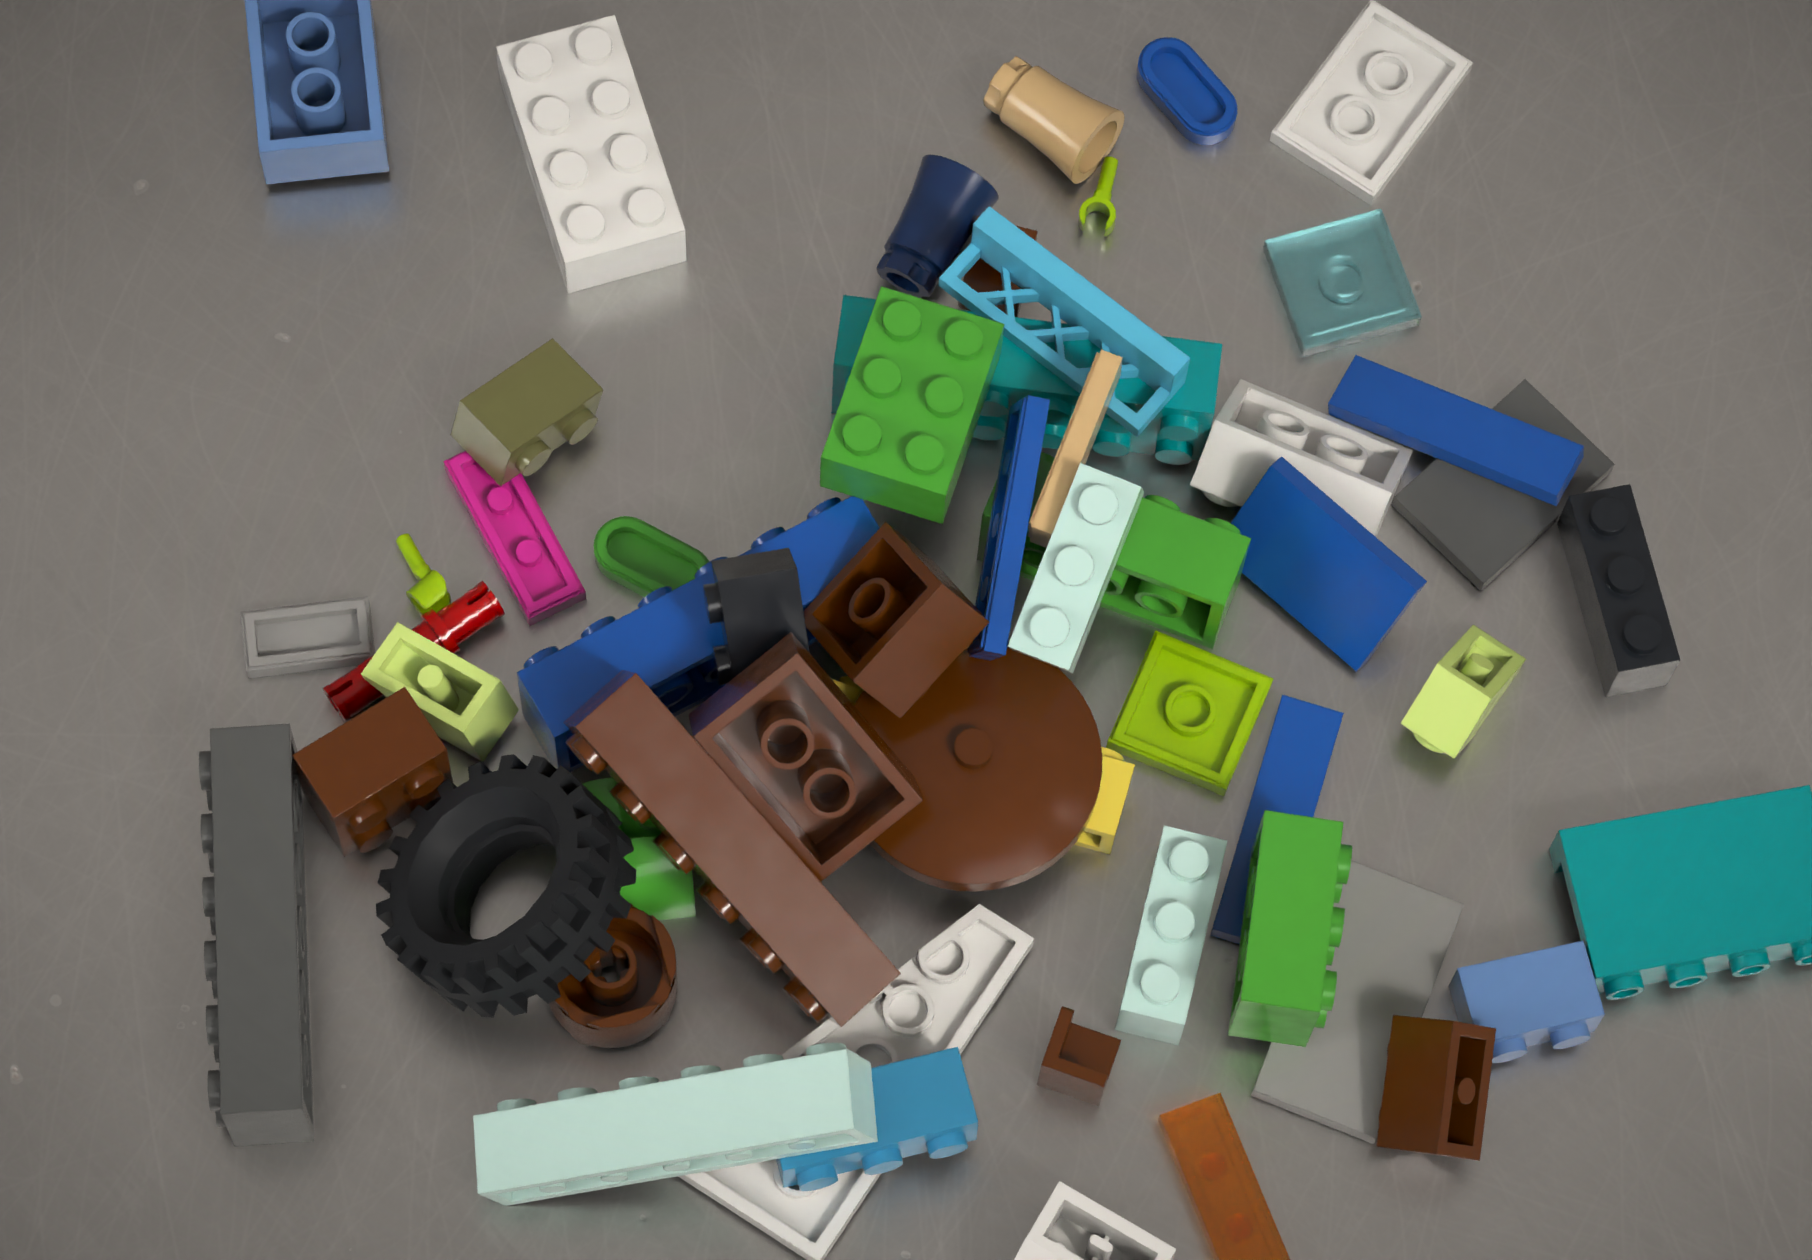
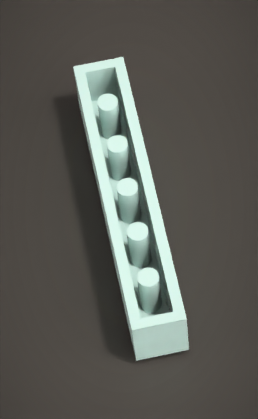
M842 1043L815 1044L806 1048V1056L785 1060L783 1056L777 1054L754 1055L743 1060V1067L721 1071L720 1067L712 1065L688 1067L681 1071V1078L659 1082L658 1078L647 1076L627 1078L619 1082L618 1090L598 1093L593 1088L566 1089L557 1094V1101L537 1104L532 1099H510L499 1102L496 1112L473 1116L478 1194L505 1206L878 1142L871 1062L850 1051Z

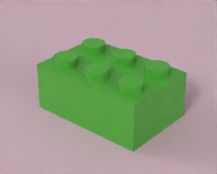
M881 286L821 455L820 486L943 524L1001 355L1004 324Z
M1268 810L1264 811L1251 849L1228 1029L1229 1036L1306 1047L1314 1027L1324 1029L1327 1011H1332L1337 984V971L1326 970V965H1332L1335 947L1339 948L1345 916V908L1333 906L1334 903H1339L1342 886L1348 882L1352 859V845L1341 844L1344 822Z

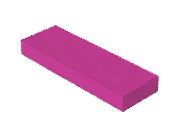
M466 451L443 461L446 473L529 626L586 599V591L521 473L503 486H500Z

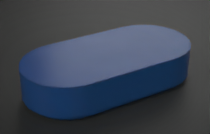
M1171 37L1153 40L1143 48L1137 65L1138 83L1175 128L1187 140L1198 145H1214L1225 140L1235 126L1237 103L1233 94L1199 55L1184 41Z

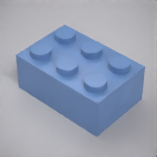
M245 0L258 148L266 185L389 172L371 0Z

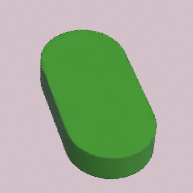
M621 516L609 520L598 530L594 540L595 562L601 573L610 580L643 597L665 586H670L674 590L695 579V573L709 562L707 557L696 548L638 518Z

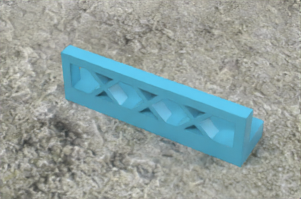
M990 206L973 223L971 243L939 277L938 286L977 316L1003 323V336L1080 394L1091 367L1076 368L1065 359L1063 341L1088 339L1100 348V351L1102 349L1123 357L1119 379L1138 377L1156 391L1137 413L1117 399L1115 391L1113 393L1106 414L1136 437L1143 432L1185 383L1190 362L1189 356ZM981 258L1001 273L1003 291L978 293L961 279ZM1011 282L1021 289L1012 290ZM1039 302L1051 311L1052 329L1026 330L1015 321L1013 304ZM1005 304L1006 314L995 305ZM1060 319H1062L1071 327L1061 328ZM1054 342L1055 351L1045 343Z

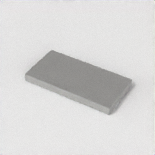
M1351 860L1348 882L1342 886L1339 903H1334L1333 906L1345 908L1340 946L1339 948L1335 947L1332 965H1326V970L1337 971V984L1332 1011H1327L1324 1029L1314 1027L1306 1047L1271 1042L1251 1096L1374 1144L1378 1136L1379 1111L1382 1105L1388 1057L1387 1047L1390 1040L1393 1015L1422 1018L1464 904Z

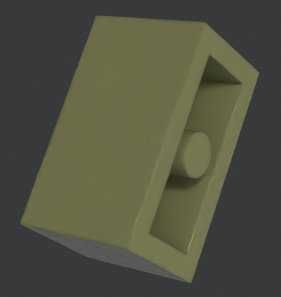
M552 338L461 399L450 435L500 486H503L520 473L525 477L535 473L546 463L552 451L566 441L574 445L583 440L597 424L598 418L595 414L604 389Z

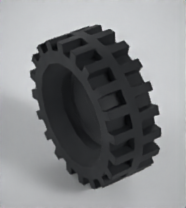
M511 754L501 756L497 771L492 772L482 762L469 766V780L458 787L449 779L445 780L437 787L441 799L428 811L421 805H417L409 815L417 822V825L408 838L395 835L389 847L398 856L395 867L380 870L378 884L390 893V898L376 904V916L390 927L381 936L386 946L399 956L397 958L399 962L454 1007L464 1012L467 1006H469L481 1017L494 1018L498 1004L502 1005L513 1016L527 1013L528 998L536 994L549 1004L561 997L558 983L571 974L581 982L590 974L591 970L584 961L596 947L608 953L615 942V939L606 932L612 919H627L631 904L620 895L621 887L636 883V869L623 858L634 851L631 839L618 828L622 824L618 817L561 765L556 769L544 757L533 755L528 766H526L517 756ZM540 844L553 845L556 849V865L546 889L525 916L497 936L484 940L472 938L470 934L471 909L480 887L494 869L520 850Z

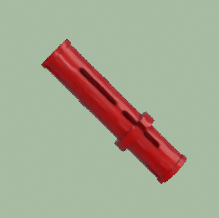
M481 581L463 596L438 612L430 609L421 616L423 622L411 630L456 654L460 651L458 647L460 643L497 618L504 616L505 612L491 590L488 592V586ZM373 656L330 685L322 688L336 712L339 711L340 717L345 722L363 710V708L384 696L361 675Z

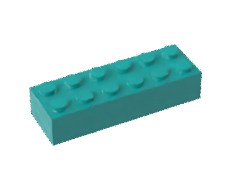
M843 295L833 363L832 414L837 413L876 299ZM961 310V311H964V312H967V313H971V314L976 315V314L973 313L972 311ZM1015 317V321L1026 330L1052 329V322ZM1061 323V328L1071 327L1066 323ZM1003 336L1001 355L973 437L988 441L1004 438L1010 406L1027 395L1050 400L1042 447L1058 449L1080 393ZM1162 336L1190 357L1184 385L1138 437L1105 414L1092 449L1101 455L1111 457L1125 456L1129 452L1155 455L1157 460L1172 465L1188 464L1192 460L1199 461L1210 434L1215 414L1222 344ZM1088 339L1063 341L1065 359L1076 368L1091 367L1096 353H1100V348ZM1054 342L1045 343L1055 351ZM1138 377L1119 379L1117 383L1115 397L1137 413L1156 391Z

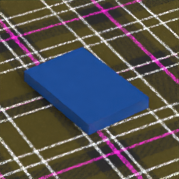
M1280 457L1269 467L1231 522L1240 530L1241 535L1251 538L1242 573L1356 672L1367 663L1427 583L1421 575L1283 457Z

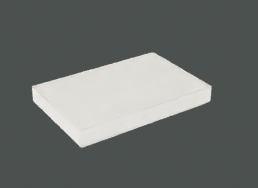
M1370 0L1273 129L1270 142L1372 206L1467 77L1473 62L1378 2Z

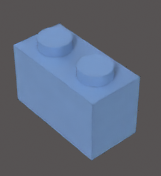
M1584 941L1457 968L1448 986L1458 1022L1496 1028L1492 1063H1502L1520 1058L1528 1053V1046L1551 1042L1553 1049H1565L1585 1043L1591 1039L1590 1033L1596 1030L1605 1016Z

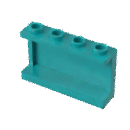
M1810 785L1562 829L1558 831L1549 848L1554 873H1564L1580 940L1584 941L1598 992H1605L1606 999L1608 1000L1635 996L1645 990L1644 985L1668 981L1670 988L1693 986L1707 980V973L1731 969L1732 975L1735 977L1749 976L1769 969L1771 967L1770 962L1788 958H1794L1796 965L1812 964V792Z

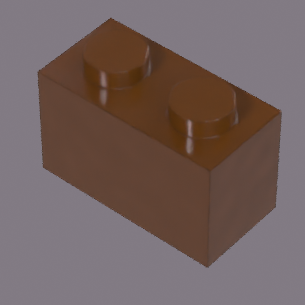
M1393 1015L1390 1040L1387 1047L1388 1057L1382 1105L1379 1111L1376 1147L1480 1161L1496 1028L1451 1020Z

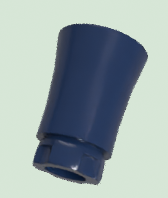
M925 155L922 158L912 191L899 220L884 245L886 252L877 265V273L883 280H886L905 294L918 298L922 296L930 297L939 281V277L954 262L956 256L972 234L973 223L976 221L977 216L980 217L989 206L992 208L998 201L999 195L995 188L978 173L961 163L938 155Z

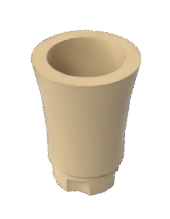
M1017 56L1010 62L1004 63L995 73L983 99L984 106L998 114L1003 124L1024 137L1041 151L1075 184L1089 178L1102 164L1104 157L1109 155L1122 131L1125 118L1123 111L1083 94L1060 81L1040 66L1032 67Z

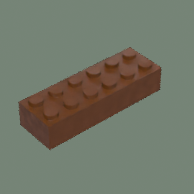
M621 670L563 722L573 733L565 742L570 750L591 772L594 771L598 775L605 769L617 783L609 791L611 796L634 821L637 820L640 824H644L649 819L661 834L653 840V843L678 870L681 869L687 875L694 869L704 881L696 889L698 894L721 919L724 918L729 924L733 923L736 919L741 922L748 931L739 940L764 968L768 967L774 974L781 968L791 980L783 989L808 1017L811 1016L817 1023L826 1017L842 1027L901 974L637 673Z

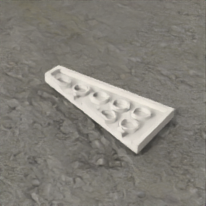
M978 904L919 949L916 956L898 969L901 974L844 1026L840 1027L828 1019L781 1056H783L784 1060L806 1056V1048L820 1043H842L850 1051L871 1062V1068L954 1047H958L961 1054L1032 948L1034 938L981 904ZM774 1159L678 1177L806 1260H824L881 1174L867 1175L864 1173V1169L861 1168L837 1174L838 1181L825 1188L801 1191L798 1185L783 1188L777 1161Z

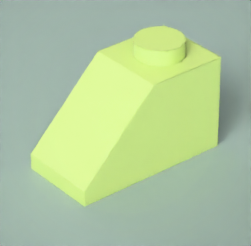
M399 622L396 623L361 673L367 682L386 697L406 687L438 737L482 762L519 711L500 679Z
M1472 625L1436 664L1400 724L1414 732L1416 740L1427 749L1437 753H1446L1455 759L1474 737L1523 666L1526 658L1475 625Z

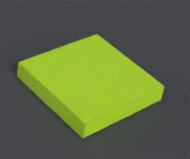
M1155 630L1107 740L1106 748L1211 792L1225 796L1269 693L1273 678Z

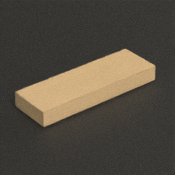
M1102 349L1100 353H1096L1029 521L1028 537H1030V542L1047 548L1080 463L1086 464L1121 376L1123 357Z

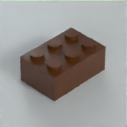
M792 632L688 714L694 739L820 882L923 801L913 774Z

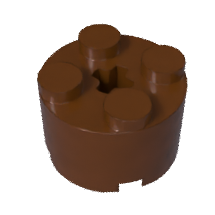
M631 904L627 919H612L606 932L615 939V942L608 953L596 947L584 961L591 970V973L581 982L571 974L558 983L561 997L549 1003L560 1025L580 1044L602 1048L630 1046L652 1035L670 1018L677 994L675 948L664 925L653 915L650 916L644 911L633 907V904ZM607 966H614L615 972L620 975V980L607 982L605 977H602V969Z

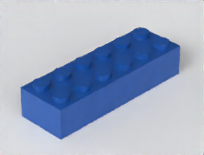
M851 496L841 501L840 498L835 497L813 508L808 513L807 520L786 531L783 527H776L763 533L751 544L750 550L739 556L789 548L798 571L804 611L880 527L863 499ZM719 557L714 560L726 559L728 557ZM711 561L695 573V579L674 590L670 586H665L649 593L639 602L638 609L617 620L613 616H608L592 623L582 632L581 639L560 650L556 646H552L535 653L524 663V669L517 672L522 714L550 763L556 769L561 765L571 773L584 766L565 743L573 733L563 722L621 670L637 673L675 717L706 701L724 686L718 683L712 648L713 646L724 645L721 622L709 623L703 592V585L714 583ZM806 628L808 645L817 642L818 640Z

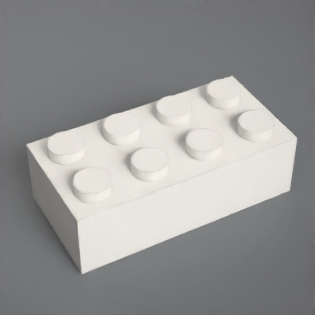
M615 15L496 46L500 83L567 293H573L687 261L686 230Z

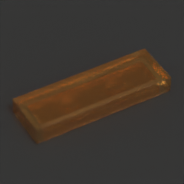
M1221 1092L1159 1115L1158 1123L1214 1259L1290 1260Z

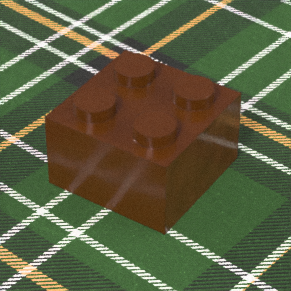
M887 522L879 528L803 611L806 628L848 677L900 719L918 699L926 694L930 686L972 644L975 637L989 623L983 614L931 558Z
M406 687L292 755L304 797L344 857L357 849L361 853H366L382 845L393 834L392 828L410 818L409 815L418 804L428 811L441 799L437 790L441 783L447 779L453 783L447 749Z

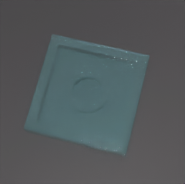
M1382 209L1265 240L1263 251L1302 358L1419 326L1422 316Z

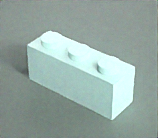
M1080 463L1009 641L1008 647L1010 649L1073 674L1144 495L1141 486Z
M1164 825L1115 1030L1179 1045L1186 1023L1227 840Z

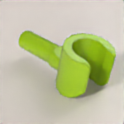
M1104 157L1093 197L1085 200L1080 207L1078 226L1081 231L1084 230L1086 216L1094 211L1102 212L1108 218L1104 236L1111 234L1115 227L1116 210L1111 202V191L1118 160L1114 157Z
M410 534L400 535L396 539V543L418 580L414 586L406 591V595L421 615L430 609L438 612L451 602L446 582L441 574L431 570L429 565L425 563Z

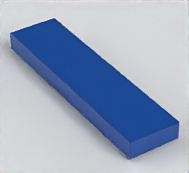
M1355 355L1328 402V412L1331 416L1556 507L1584 457V446L1357 355Z
M1027 395L1011 405L1009 409L975 607L989 623L967 648L969 657L991 661L1006 655L1049 410V399Z
M1282 695L1211 930V936L1239 944L1251 849L1264 811L1268 810L1308 817L1314 816L1344 713Z

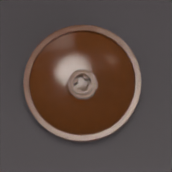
M1008 645L1005 656L991 661L969 657L966 649L930 686L926 694L918 699L901 719L864 690L854 705L913 774L923 798L920 804L870 843L881 857L908 876L926 884L955 891L978 892L1010 887L1027 881L1054 865L1071 849L1085 830L1094 811L1102 777L1101 740L1097 724L1084 697L1073 682L1057 667L1010 649Z

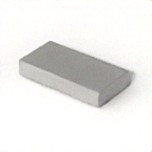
M368 596L240 612L248 679L358 666L375 654Z

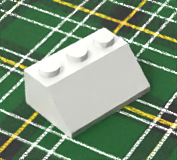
M1240 379L1213 423L1190 485L1203 490L1204 495L1214 503L1226 507H1236L1238 505L1242 507L1269 467L1280 457H1283L1376 537L1413 450Z

